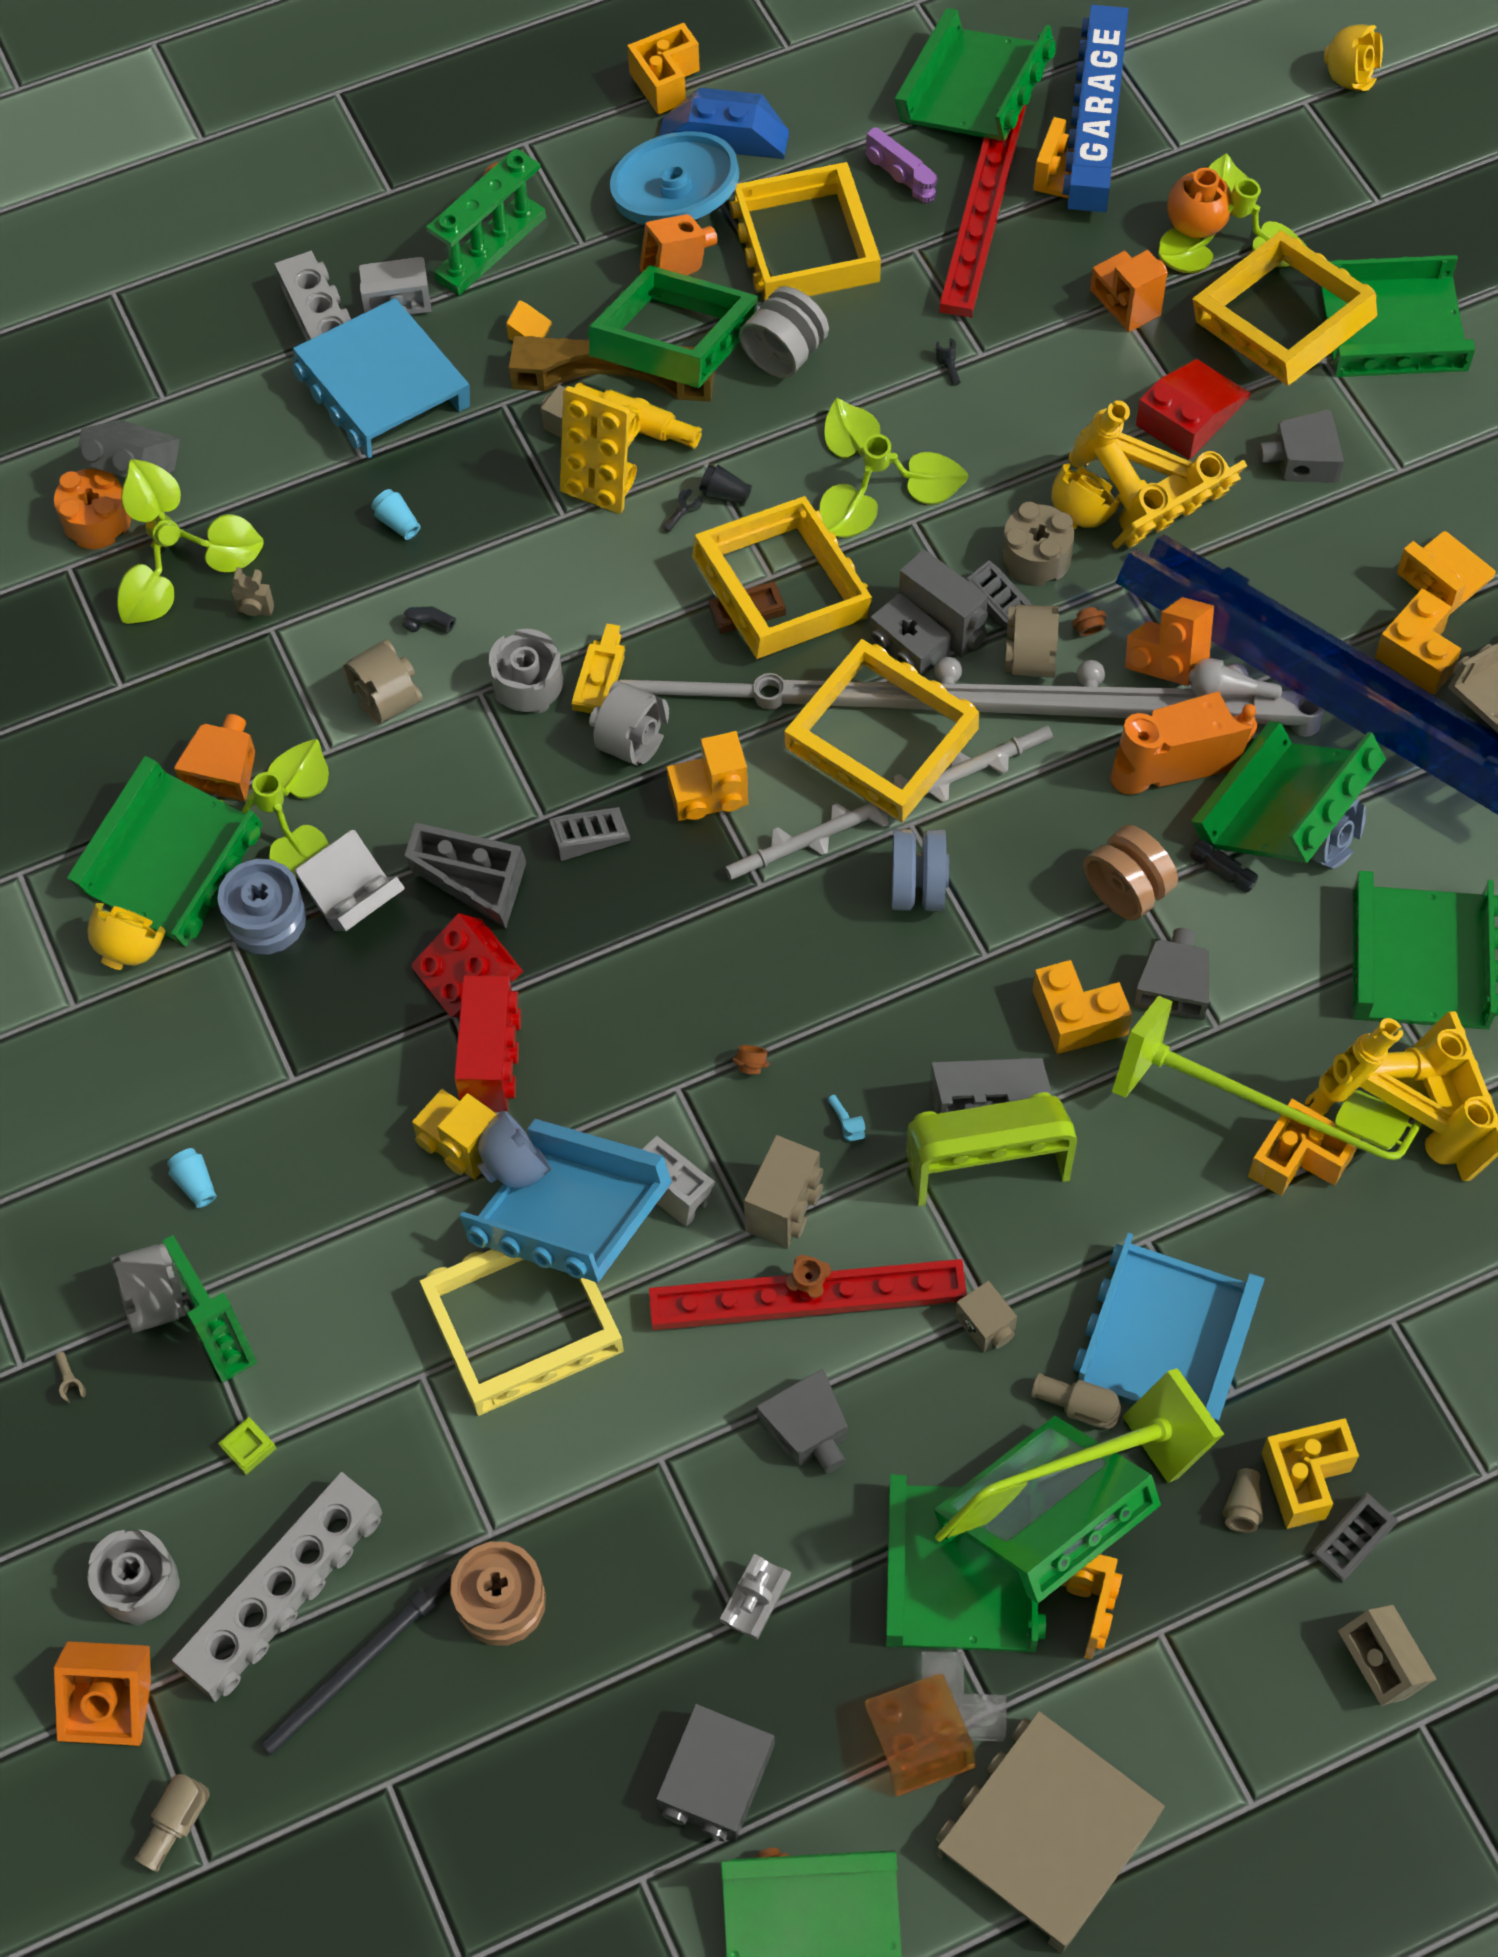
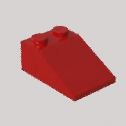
M1195 359L1160 378L1139 399L1136 426L1190 460L1250 398L1251 392L1198 359Z

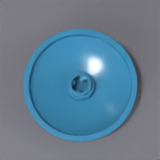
M675 132L650 139L628 152L616 165L611 175L610 190L618 211L636 223L645 225L649 221L685 214L691 215L696 220L717 209L732 195L739 180V165L733 148L725 140L704 132Z

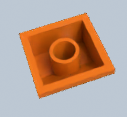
M67 1641L54 1666L57 1741L140 1746L143 1739L151 1686L150 1646Z

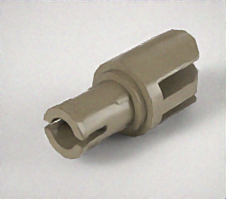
M1041 1373L1038 1374L1034 1382L1032 1398H1038L1064 1407V1412L1067 1413L1068 1418L1106 1429L1116 1426L1121 1419L1122 1410L1118 1396L1109 1389L1080 1379L1070 1385L1044 1376Z
M183 1774L175 1775L172 1778L156 1808H154L150 1815L153 1818L152 1823L155 1825L134 1859L153 1871L158 1872L160 1870V1866L176 1838L181 1839L182 1836H188L210 1796L209 1789L203 1783Z

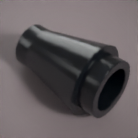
M718 464L717 467L708 465L699 490L705 492L706 497L739 502L745 505L751 493L752 485L744 482Z

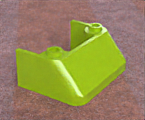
M1047 1092L1034 1094L1029 1099L939 1114L932 1111L922 1112L916 1115L914 1120L908 1125L906 1146L918 1206L926 1205L928 1175L931 1173L1055 1153L1062 1182L1070 1181L1077 1137L1074 1125L1061 1100Z

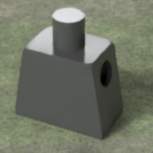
M1331 409L1283 420L1278 424L1275 442L1259 444L1260 463L1279 462L1282 477L1286 481L1337 483L1340 480L1344 458Z
M1177 928L1173 931L1171 942L1157 940L1137 986L1134 1007L1148 1009L1155 999L1161 996L1172 1001L1170 1014L1204 1020L1209 1002V952L1205 948L1194 946L1195 933L1192 930Z
M823 1369L818 1370L757 1406V1420L797 1465H803L816 1458L825 1473L828 1474L845 1464L846 1459L837 1445L847 1438L848 1427Z

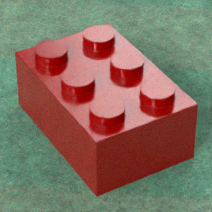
M464 975L455 1069L456 1087L460 1101L468 1093L493 1112H502L503 1110L508 1112L509 1099H515L516 1076H513V1065H518L519 1043L516 1042V1031L521 1030L522 1013L521 1008H518V991H512L510 977Z

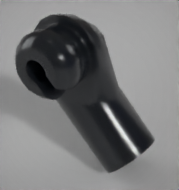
M421 606L406 609L403 613L405 617L401 622L403 628L412 632H417L422 622L450 633L455 626L456 618L433 606Z

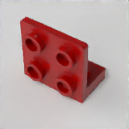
M459 913L411 965L412 969L448 1015L455 1018L461 1012L464 975L508 976L510 981H515L523 972L482 919Z

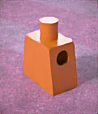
M688 214L646 222L639 269L643 272L651 265L688 276L702 267L704 249L717 244L716 232L712 226L701 228L693 217Z
M228 714L222 727L209 724L201 725L175 765L174 770L177 778L205 793L245 802L255 758V749L251 736L243 732L246 721L238 715Z

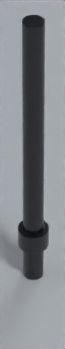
M446 1568L424 1590L419 1588L407 1599L409 1604L260 1743L265 1750L272 1756L420 1615L425 1617L436 1607L434 1602L451 1587L453 1573Z

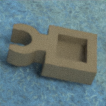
M236 568L233 578L232 595L237 612L249 616L272 615L274 602L269 585L260 584L262 579L260 570L255 569L253 577H249L242 573L241 568Z

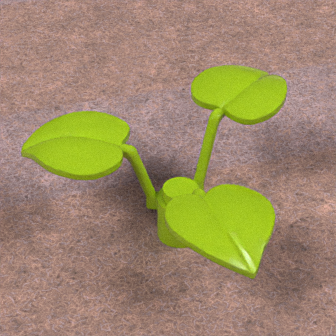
M1227 153L1219 157L1208 167L1215 170L1231 190V203L1228 206L1229 213H1232L1231 215L1237 218H1244L1252 214L1253 233L1257 236L1252 243L1253 251L1280 230L1292 238H1298L1306 246L1291 229L1278 222L1268 221L1263 224L1261 229L1259 228L1258 213L1260 206L1256 205V202L1261 192L1260 185L1255 180L1247 178L1235 166ZM1176 228L1170 229L1160 240L1158 256L1163 263L1176 271L1183 273L1201 272L1213 260V253L1205 245L1212 240L1214 235L1200 240V238L1188 237L1180 233ZM1282 261L1276 267H1287L1291 265H1289L1285 261Z
M836 398L831 405L825 422V442L828 449L835 456L842 459L851 458L858 452L863 456L865 472L859 491L849 484H838L829 488L821 498L820 514L822 522L827 530L832 532L837 538L859 535L874 523L878 504L875 499L864 494L867 490L872 471H883L890 463L895 465L904 478H909L907 489L911 497L926 505H936L948 500L967 482L968 473L958 463L933 452H921L913 455L909 460V471H907L898 460V455L891 453V442L886 436L880 434V425L871 413L850 405L839 398Z
M137 459L129 460L126 478L122 487L121 500L124 510L131 518L140 522H146V532L154 540L151 547L154 550L155 571L153 572L144 564H137L130 568L122 577L117 594V609L120 619L126 624L160 618L169 611L173 604L174 587L167 578L160 576L162 572L161 546H172L178 541L179 537L207 547L205 552L206 563L211 568L220 572H234L237 567L241 569L246 567L258 556L263 547V538L256 532L253 526L244 518L233 514L219 516L210 523L207 529L208 540L201 539L185 532L183 529H179L178 525L168 515L164 514V512L176 509L180 503L181 492L177 481L163 468Z
M318 739L301 743L287 750L271 763L268 772L258 774L252 782L253 793L247 794V802L241 811L246 814L252 805L255 804L261 811L276 813L285 837L273 842L269 858L285 865L295 875L296 879L298 877L294 873L295 868L329 845L324 834L311 825H302L291 833L282 809L284 797L288 796L289 793L296 798L307 799L318 795L327 786L329 779L328 766Z

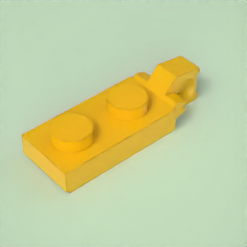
M606 623L601 642L594 640L593 644L589 643L573 695L572 710L592 713L595 707L602 706L612 684L618 681L625 658V646L619 645L621 641L619 625Z

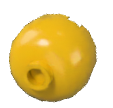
M1359 24L1345 27L1336 34L1330 45L1326 47L1324 62L1327 65L1332 80L1341 87L1355 91H1367L1374 85L1377 78H1371L1374 68L1380 69L1383 54L1381 33L1374 32V29L1377 28L1375 25Z
M1070 463L1063 464L1052 484L1051 500L1054 508L1072 517L1074 529H1077L1078 526L1084 528L1098 527L1108 521L1121 504L1118 495L1115 498L1110 493L1113 486L1086 468L1079 466L1075 472L1068 470L1071 466Z
M96 903L89 918L87 932L88 940L93 950L103 956L101 963L111 968L122 970L124 964L136 966L147 962L155 955L166 932L162 926L159 927L158 931H155L149 927L153 923L152 920L135 912L114 905L111 912L102 910L104 903Z

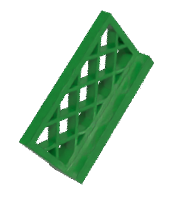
M174 1235L162 1240L195 1306L187 1314L222 1383L257 1364V1360L225 1293L223 1292L210 1299Z

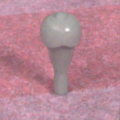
M1202 659L1189 673L1191 688L1199 697L1218 691L1221 696L1254 694L1275 699L1280 698L1282 694L1281 685L1254 680L1223 665L1224 662L1218 659Z

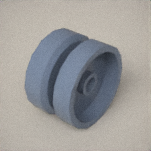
M894 829L892 911H911L915 904V888H921V903L925 911H944L945 892L949 885V854H946V830H926L923 835L922 853H916V835L913 830Z
M270 859L250 860L239 864L229 871L221 882L217 898L229 936L239 948L253 954H272L285 950L297 941L305 928L307 913L295 875L285 865Z

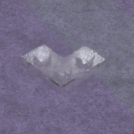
M922 1651L921 1739L1006 1741V1695L964 1694V1652Z

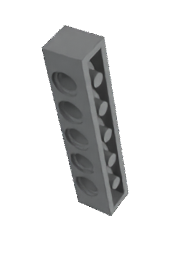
M312 250L274 263L279 285L306 341L351 320L347 309H340L339 307L341 300L335 285L329 286L327 283L329 275L323 261L317 262Z
M341 1471L172 1659L179 1672L214 1702L221 1695H229L241 1680L240 1674L250 1663H257L266 1654L270 1646L268 1642L278 1631L284 1632L292 1625L298 1615L297 1610L307 1599H314L322 1591L326 1583L324 1579L335 1567L339 1569L347 1563L354 1550L352 1548L362 1536L366 1538L377 1529L381 1522L380 1516L383 1514L378 1501ZM337 1519L348 1521L347 1526L342 1531L337 1533L328 1531L329 1525ZM309 1550L320 1551V1555L315 1562L311 1564L300 1562L305 1552ZM279 1582H292V1586L286 1594L281 1596L272 1594L275 1585ZM255 1612L264 1614L259 1625L252 1628L244 1626V1622L250 1614ZM226 1644L235 1645V1650L229 1658L224 1660L216 1659V1653L221 1646Z

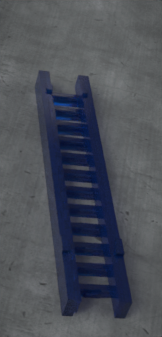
M1165 534L1157 537L1149 556L1138 549L1128 553L1115 583L1161 611L1181 597L1214 605L1212 642L1366 735L1367 732H1372L1378 743L1498 815V733L1248 584L1250 579L1232 568H1220Z

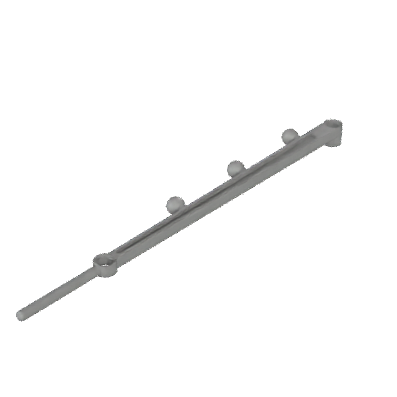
M944 657L937 661L934 668L937 680L941 682L947 692L958 699L963 698L970 701L979 712L1128 718L1136 713L1152 716L1153 710L1199 697L1192 689L1098 687L1104 680L1105 671L1103 665L1095 660L1084 661L1078 667L1077 677L1083 686L955 684L962 674V667L958 660L952 657ZM1231 663L1227 665V667L1249 677L1247 669L1242 664ZM773 673L759 676L754 684L619 680V682L629 684L653 695L755 698L758 706L768 710L776 709L782 704L806 705L826 682L816 680H783L780 676ZM850 681L830 705L935 710L891 682ZM771 685L777 687L779 693L773 697H765L761 695L760 690L765 686ZM1311 690L1282 691L1281 697L1278 699L1254 694L1222 696L1232 716L1242 713L1244 705L1252 704L1256 707L1254 717L1257 724H1267L1269 721L1281 722L1282 725H1289L1295 734L1303 737L1312 736L1319 731L1325 708L1324 698L1319 693Z

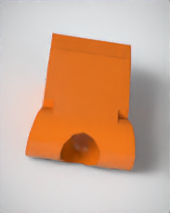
M1218 691L1153 710L1152 716L1143 713L1130 715L1125 720L1119 742L1120 745L1110 776L1112 785L1123 794L1133 795L1145 791L1151 784L1162 787L1231 771L1242 757L1246 744L1256 732L1257 722L1254 717L1256 707L1252 704H1246L1242 708V713L1232 716Z

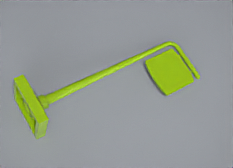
M1161 996L1155 999L1130 1031L1112 1089L1113 1093L1126 1098L1152 1064L1159 1067L1166 1065L1387 1160L1400 1159L1406 1153L1422 1126V1123L1417 1120L1413 1125L1408 1123L1410 1116L1387 1102L1356 1090L1341 1106L1335 1119L1334 1125L1336 1128L1184 1058L1170 1051V1046L1163 1044L1172 1001ZM1406 1127H1410L1411 1129L1404 1141H1399ZM1369 1143H1372L1385 1150H1390L1392 1147L1395 1146V1144L1400 1145V1147L1396 1152H1387Z
M1179 1369L1169 1370L1122 1416L1132 1432L988 1485L976 1493L935 1535V1540L941 1542L946 1536L949 1538L988 1524L1016 1498L1028 1484L1027 1481L1139 1445L1143 1446L1168 1483L1175 1481L1204 1455L1224 1433Z

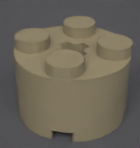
M1034 502L1021 504L1019 509L1008 518L1004 529L1002 560L1003 564L1005 563L1009 569L1008 573L1015 580L1031 586L1045 585L1046 581L1055 578L1057 581L1062 578L1071 564L1074 542L1072 517L1052 506L1036 504Z
M1016 604V607L1009 606L1007 639L1009 640H1007L1005 673H1012V676L1055 678L1059 606Z
M384 639L343 665L344 676L352 693L358 692L363 700L360 706L377 725L387 722L423 701L419 688L410 678L415 675L412 665L406 657L403 656L400 659L397 657V653L388 639Z

